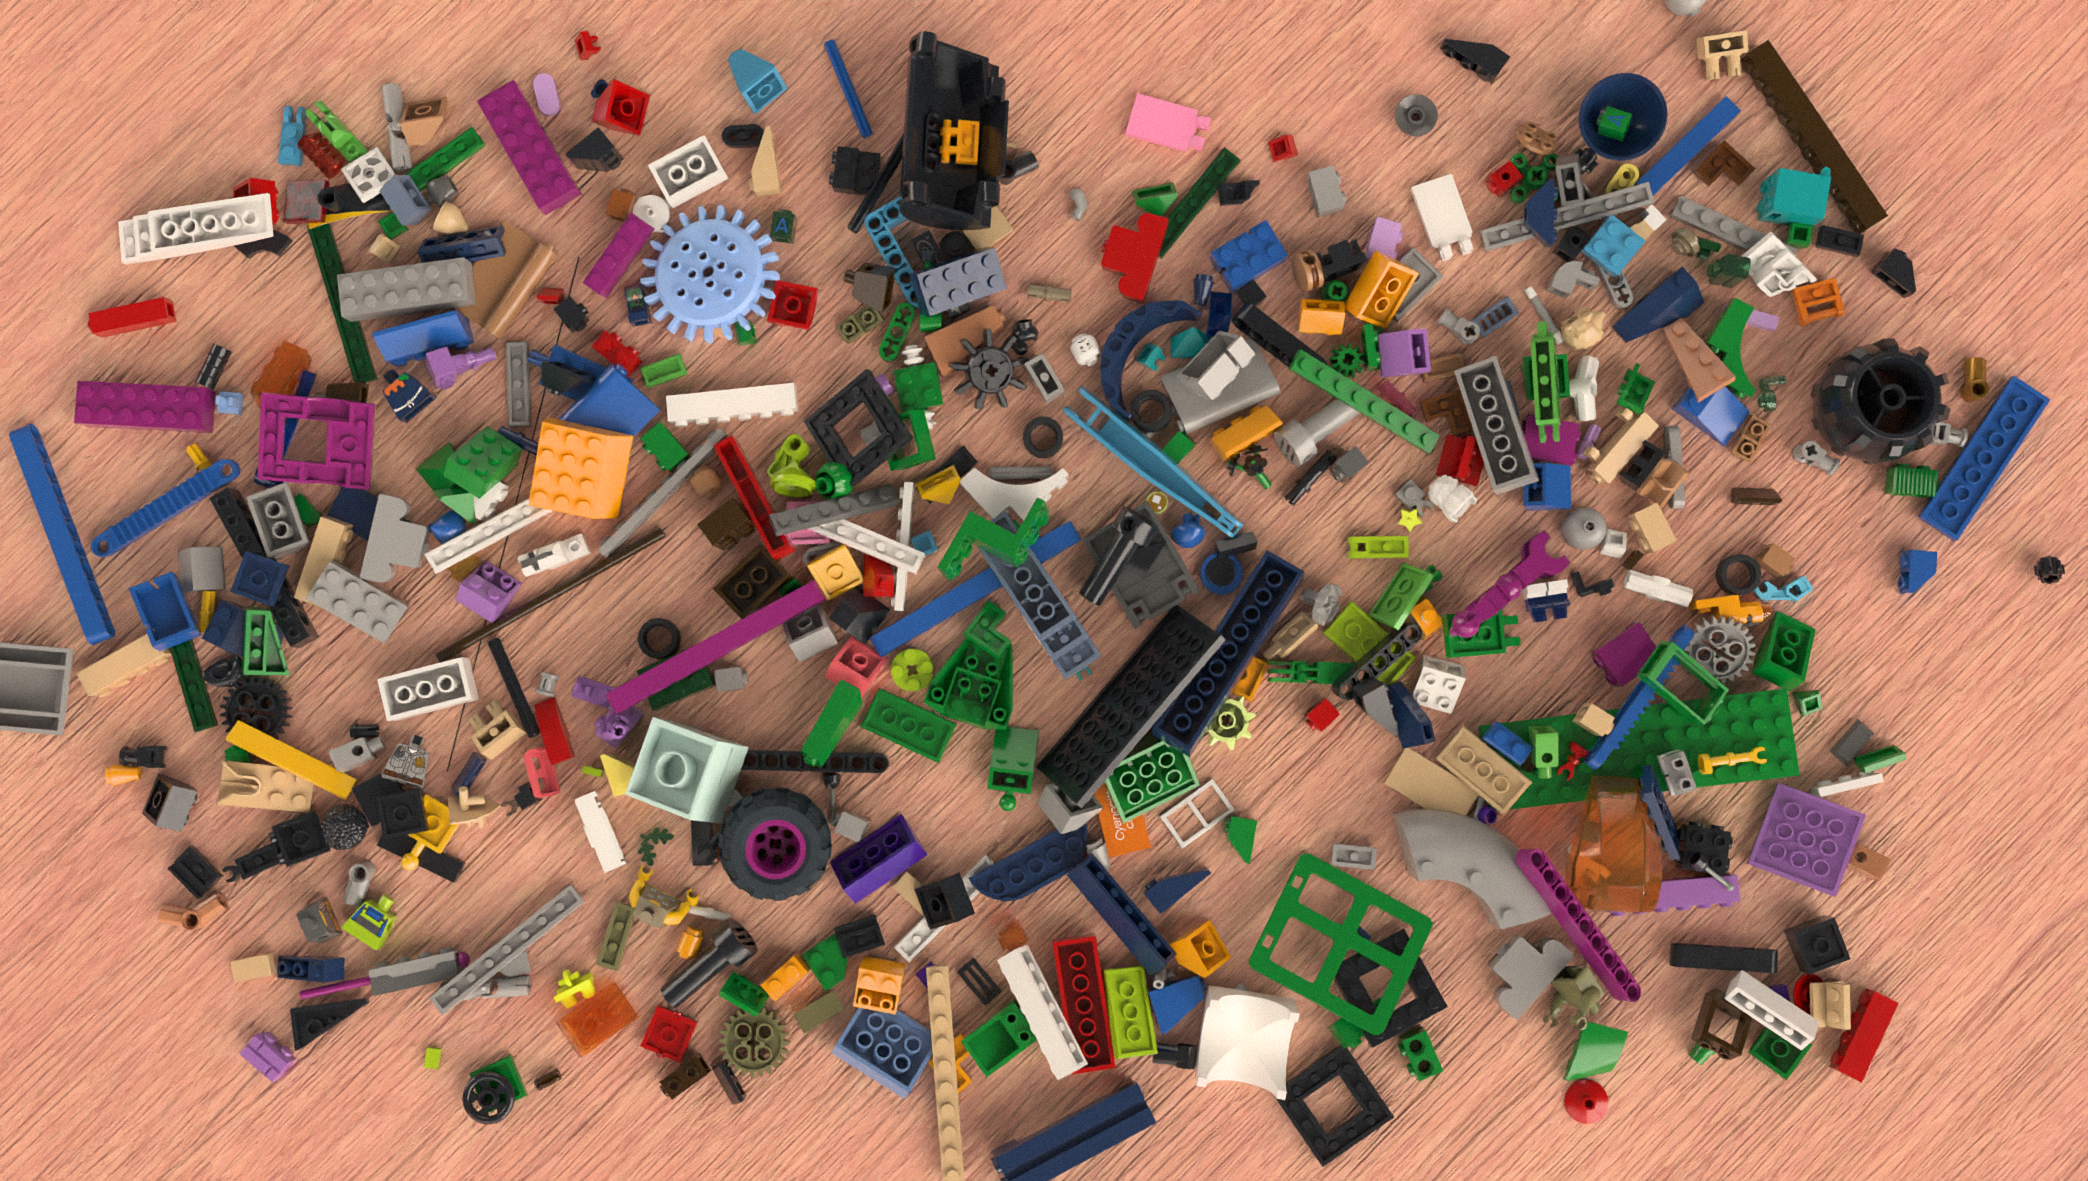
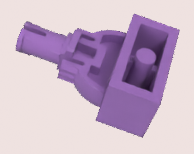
M447 347L426 353V367L436 389H448L454 386V383H457L458 375L470 369L476 371L478 365L496 360L492 347L475 353L468 350L466 354L454 356L450 355Z
M609 705L608 709L610 711L605 717L601 715L594 724L596 727L595 734L616 749L643 716L642 710L635 705L617 715L611 705Z

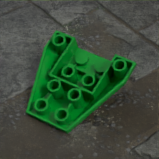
M965 638L930 682L924 703L945 717L982 729L1006 730L1013 710L1012 644L1008 646L999 659H996L981 647Z

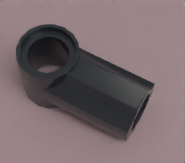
M1030 150L1011 160H1006L1005 169L1010 170L1012 174L1001 176L999 182L1003 185H1009L1014 179L1038 169L1039 165L1034 153Z
M1156 1043L1158 1054H1153L1152 1063L1175 1065V1067L1181 1069L1195 1068L1197 1046L1184 1043L1177 1045Z

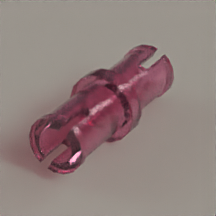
M1388 379L1378 388L1391 401L1390 404L1392 406H1396L1411 417L1418 410L1404 397L1405 394L1403 392L1400 393Z

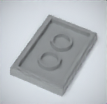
M1414 247L1399 260L1419 274L1393 316L1397 322L1443 277Z

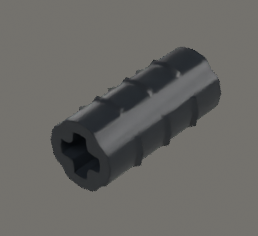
M213 343L195 380L196 383L214 390L222 372H224L226 363L232 353Z

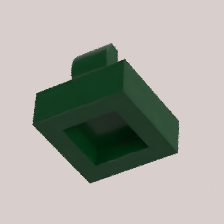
M1697 236L1700 247L1697 253L1698 258L1708 261L1711 251L1719 253L1722 244Z

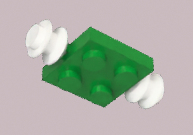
M910 345L905 347V351L902 352L903 355L907 356L903 363L910 367L894 370L901 412L902 409L908 407H915V410L924 409L928 428L931 430L933 425L937 423L931 419L935 413L927 410V408L944 405L937 365L935 362L919 365L924 360L923 357L919 356L923 349L918 348V345Z

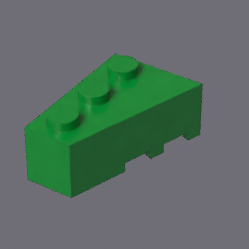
M245 606L243 675L290 676L269 607Z

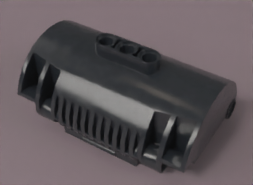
M919 32L909 42L911 54L908 58L900 195L903 199L899 203V211L905 218L933 228L947 230H980L990 228L991 208L998 206L1000 203L999 181L1001 176L1005 175L1009 111V101L1005 100L1006 80L999 77V66L989 63V58L938 41L937 35L933 32ZM943 120H951V127L954 128L958 127V120L979 121L977 165L956 164V155H950L949 163L941 162L939 147L942 146L940 129L943 127ZM951 137L950 146H956L957 137Z

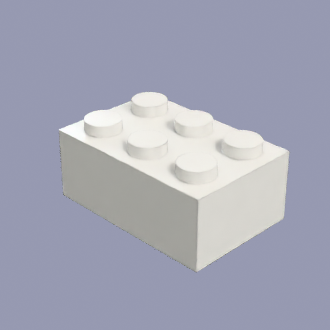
M705 135L648 165L672 208L729 179Z

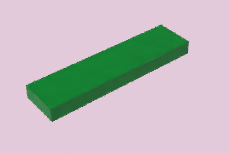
M471 127L404 175H409L421 192L427 188L426 184L429 181L445 175L486 145L475 129Z

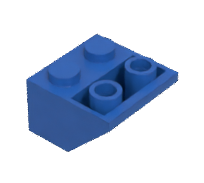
M1533 463L1539 481L1524 486V507L1526 510L1571 509V466Z

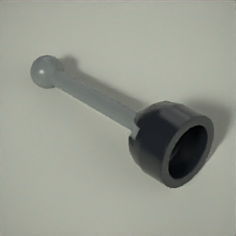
M839 773L823 774L824 785L830 789L831 818L829 819V824L831 826H834L833 823L835 821L834 789L840 785Z
M1699 851L1691 855L1688 860V865L1697 871L1706 870L1721 882L1727 891L1734 889L1732 883L1726 882L1708 867V860L1705 855Z

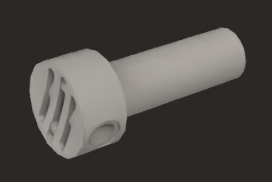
M1335 399L1300 424L1296 420H1291L1273 433L1275 442L1285 458L1294 466L1299 467L1317 454L1315 445L1354 418L1359 412L1340 400Z

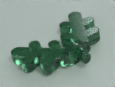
M656 827L647 836L643 833L640 835L643 842L641 843L642 847L638 850V854L644 852L641 861H647L649 866L654 864L653 858L657 854L650 852L655 846L647 842L652 839L653 843L657 845L659 843L658 839L661 840L662 844H666L667 840H672L674 835L667 833L668 829L666 828L661 833H658L659 828Z

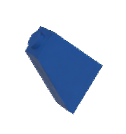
M1193 974L1165 983L1161 989H1156L1155 987L1148 989L1162 1034L1167 1033L1205 998L1203 991H1206L1207 988L1203 978L1199 979L1197 974Z

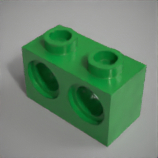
M1423 1027L1398 1037L1400 1040L1398 1048L1403 1057L1406 1056L1409 1064L1406 1067L1411 1077L1415 1076L1420 1082L1443 1072L1429 1036ZM1419 1040L1418 1048L1411 1050L1409 1048L1410 1042ZM1427 1060V1068L1419 1070L1418 1064L1420 1061Z

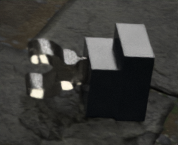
M530 782L518 787L520 793L514 796L515 799L501 804V807L508 804L512 807L507 816L515 814L518 807L521 810H525L542 801V798L533 796Z

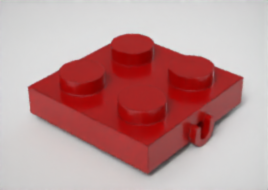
M658 1005L640 1047L656 1053V1056L659 1058L666 1057L681 1063L699 1021L687 1017L682 1012H677V1010L673 1011Z

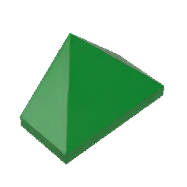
M1173 182L1132 191L1137 206L1158 216H1162L1178 197Z

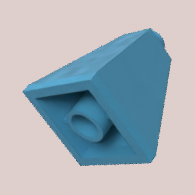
M742 49L733 51L730 54L728 62L739 91L755 115L788 89L772 63Z

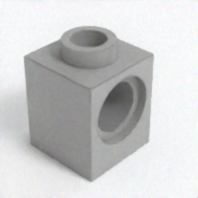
M744 667L714 670L717 692L746 689V684L749 683L748 673L744 671Z

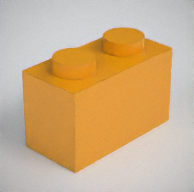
M1301 299L1298 317L1299 332L1342 335L1345 317L1344 301Z
M796 953L764 981L761 986L776 1001L811 968Z

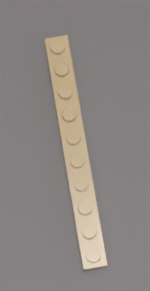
M948 965L927 966L926 974L942 1181H965Z

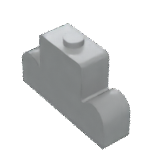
M379 494L360 573L361 579L375 582L391 581L396 574L393 563L411 568L421 567L424 554L429 552L430 542H427L430 528L403 520L410 513V505L405 499Z
M1514 935L1507 944L1503 943L1497 949V955L1489 963V968L1505 981L1507 986L1498 988L1494 998L1496 1003L1515 1020L1522 1016L1575 956L1561 942L1549 937L1543 938L1538 944L1537 951L1524 938Z

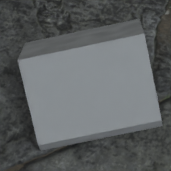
M189 547L178 551L180 580L185 594L203 592L205 590L216 591L226 589L222 547Z

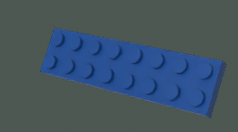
M2016 376L2010 377L1936 488V496L1930 497L1918 518L1952 541H1957L2050 399Z

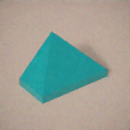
M1195 327L1171 337V358H1194L1212 337Z

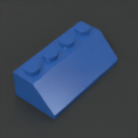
M456 310L372 333L385 361L396 367L406 365L407 361L414 359L415 361L425 360L426 353L447 347L448 350L454 348L462 350L468 348L469 344L475 343L469 319Z

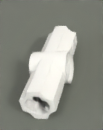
M1629 570L1624 579L1623 588L1645 594L1647 598L1656 601H1667L1688 607L1693 597V589L1671 583V580L1664 577L1649 576Z

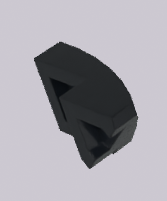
M1260 180L1219 184L1220 206L1243 204L1244 201L1249 200L1250 194L1260 184Z
M1161 540L1160 542L1151 543L1149 547H1138L1126 567L1144 578L1167 541Z

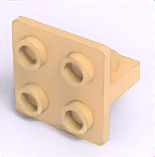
M1844 981L1810 983V1016L1819 1021L1818 1027L1851 1029L1850 984H1845Z

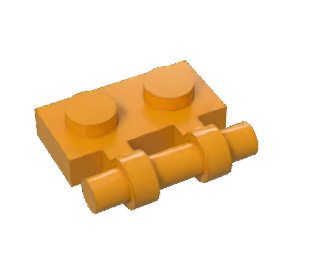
M943 120V127L940 129L942 146L939 147L941 162L949 163L950 155H956V164L977 165L979 121L958 120V127L954 128L951 127V120ZM951 137H957L956 146H950Z

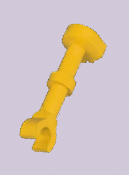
M1755 747L1751 752L1739 754L1730 752L1726 753L1725 756L1710 757L1707 753L1699 754V771L1702 774L1713 773L1712 766L1724 764L1733 766L1736 763L1753 761L1759 764L1765 763L1767 759H1759L1757 757V753L1764 751L1765 748Z

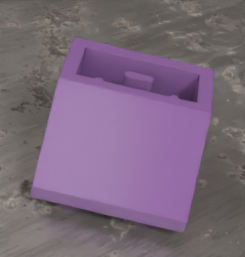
M1427 329L1378 334L1377 349L1380 353V378L1419 375L1431 372Z
M485 560L460 584L456 601L493 623L505 611L519 589L521 582Z

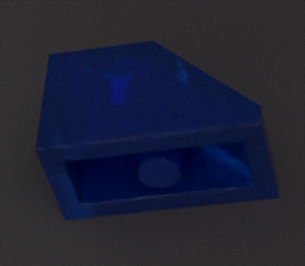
M1211 291L1206 336L1214 337L1218 331L1228 333L1231 320L1232 294Z

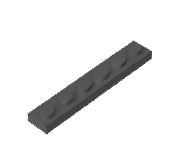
M890 484L770 514L769 521L775 535L780 536L898 506L899 499Z

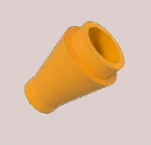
M112 764L111 767H106L105 769L106 783L113 786L141 779L140 766L132 767Z

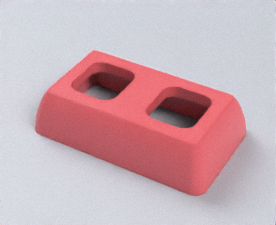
M545 747L528 750L523 755L533 796L543 798L559 794L560 787L555 768L550 763ZM533 757H536L539 762L540 768L537 770L534 768ZM537 778L543 779L545 790L540 791Z

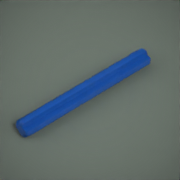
M831 39L826 41L824 46L861 136L867 138L872 135L871 127L835 40Z

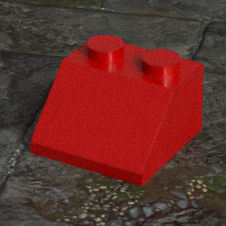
M250 177L233 187V198L265 193L270 194L272 224L277 223L279 210L276 207L278 190L275 188V181Z

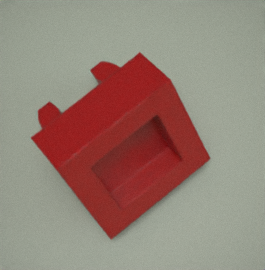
M580 31L575 39L580 60H588L592 54H598L601 50V47H594L592 43L597 42L598 37L590 36L589 31Z

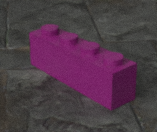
M630 213L583 283L599 295L608 298L655 228L635 214Z

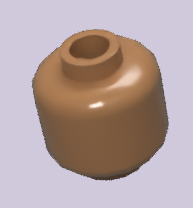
M705 466L693 472L694 476H692L690 481L698 497H706L708 500L719 495L717 491L722 488V482L715 469H709L708 466Z

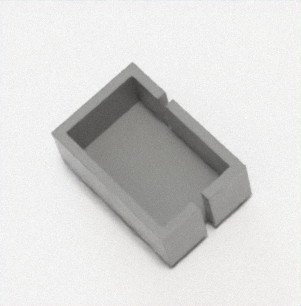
M1218 331L1177 375V378L1190 394L1213 400L1222 393V389L1228 383H1231L1236 378L1239 372L1238 369L1244 368L1250 363L1255 353L1242 336Z

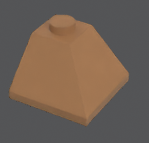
M447 96L405 104L400 126L408 146H423L430 142L443 121L448 102Z

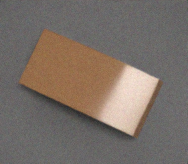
M1751 414L1742 428L1731 453L1751 463L1762 445L1763 438L1772 425Z

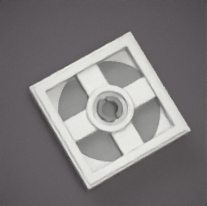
M378 147L341 168V171L363 203L380 194V190L396 175Z

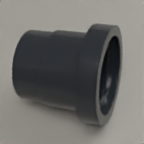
M332 187L322 189L317 196L318 203L333 213L341 211L344 206L339 193Z

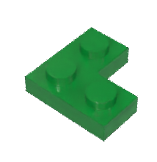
M988 601L964 631L963 636L996 659H999L1011 644L1010 639L995 630L1005 617L1006 612Z

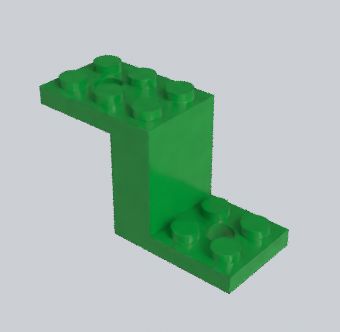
M1038 497L1036 498L1016 535L969 511L939 563L938 570L944 578L952 581L954 577L960 574L964 558L967 559L972 553L973 544L1018 568L1020 563L1023 564L1029 554L1027 550L1030 545H1034L1038 540L1039 529L1041 526H1045L1050 518L1045 501Z

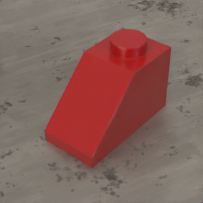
M864 554L863 597H893L894 574L890 564L869 554Z

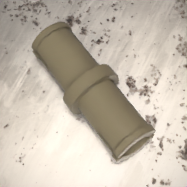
M1029 283L1028 297L1043 298L1049 302L1057 300L1070 303L1072 289L1057 288L1051 284L1043 286Z

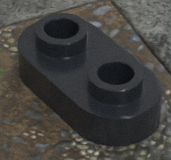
M756 124L731 125L723 130L722 139L727 147L733 149L759 147L764 131ZM757 134L758 138L756 140H752V135ZM733 135L737 136L735 141L730 140Z

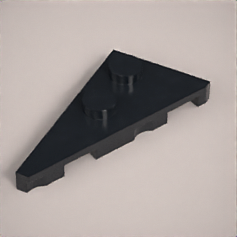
M369 997L291 1008L295 1051L302 1049L369 1003Z

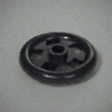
M486 1071L475 1075L468 1081L463 1091L462 1101L466 1113L474 1121L481 1124H495L510 1114L515 1102V1093L512 1084L505 1076L497 1072ZM490 1080L499 1083L497 1089L488 1086ZM479 1084L483 1089L477 1095L473 1089ZM500 1093L506 1094L505 1103L499 1102ZM487 1094L492 1095V1101L487 1100ZM476 1100H478L479 1105L482 1107L479 1111L472 1104ZM496 1107L498 1113L489 1116L488 1109Z

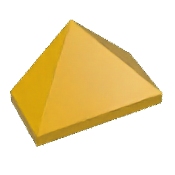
M953 465L916 483L922 499L950 504L961 479Z

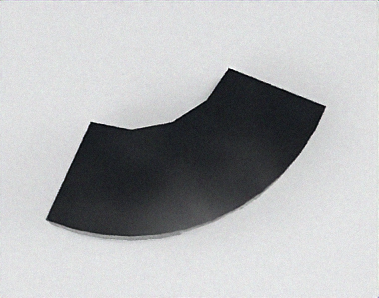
M273 230V237L233 246L250 259L261 252H272L280 256L293 240L283 233Z

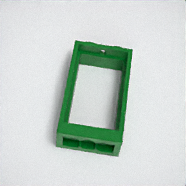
M1660 641L1637 674L1639 679L1694 724L1705 725L1713 717V712L1725 700V695L1729 691L1727 687L1671 641ZM1671 658H1674L1710 689L1695 712L1656 680Z

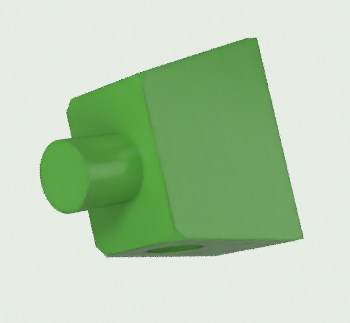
M1551 725L1528 726L1529 744L1533 747V750L1530 752L1531 762L1538 768L1539 778H1551V767L1558 766V732Z

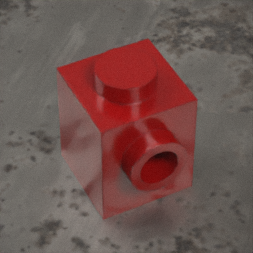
M1508 161L1487 178V188L1492 194L1500 197L1516 185L1523 176L1514 164Z

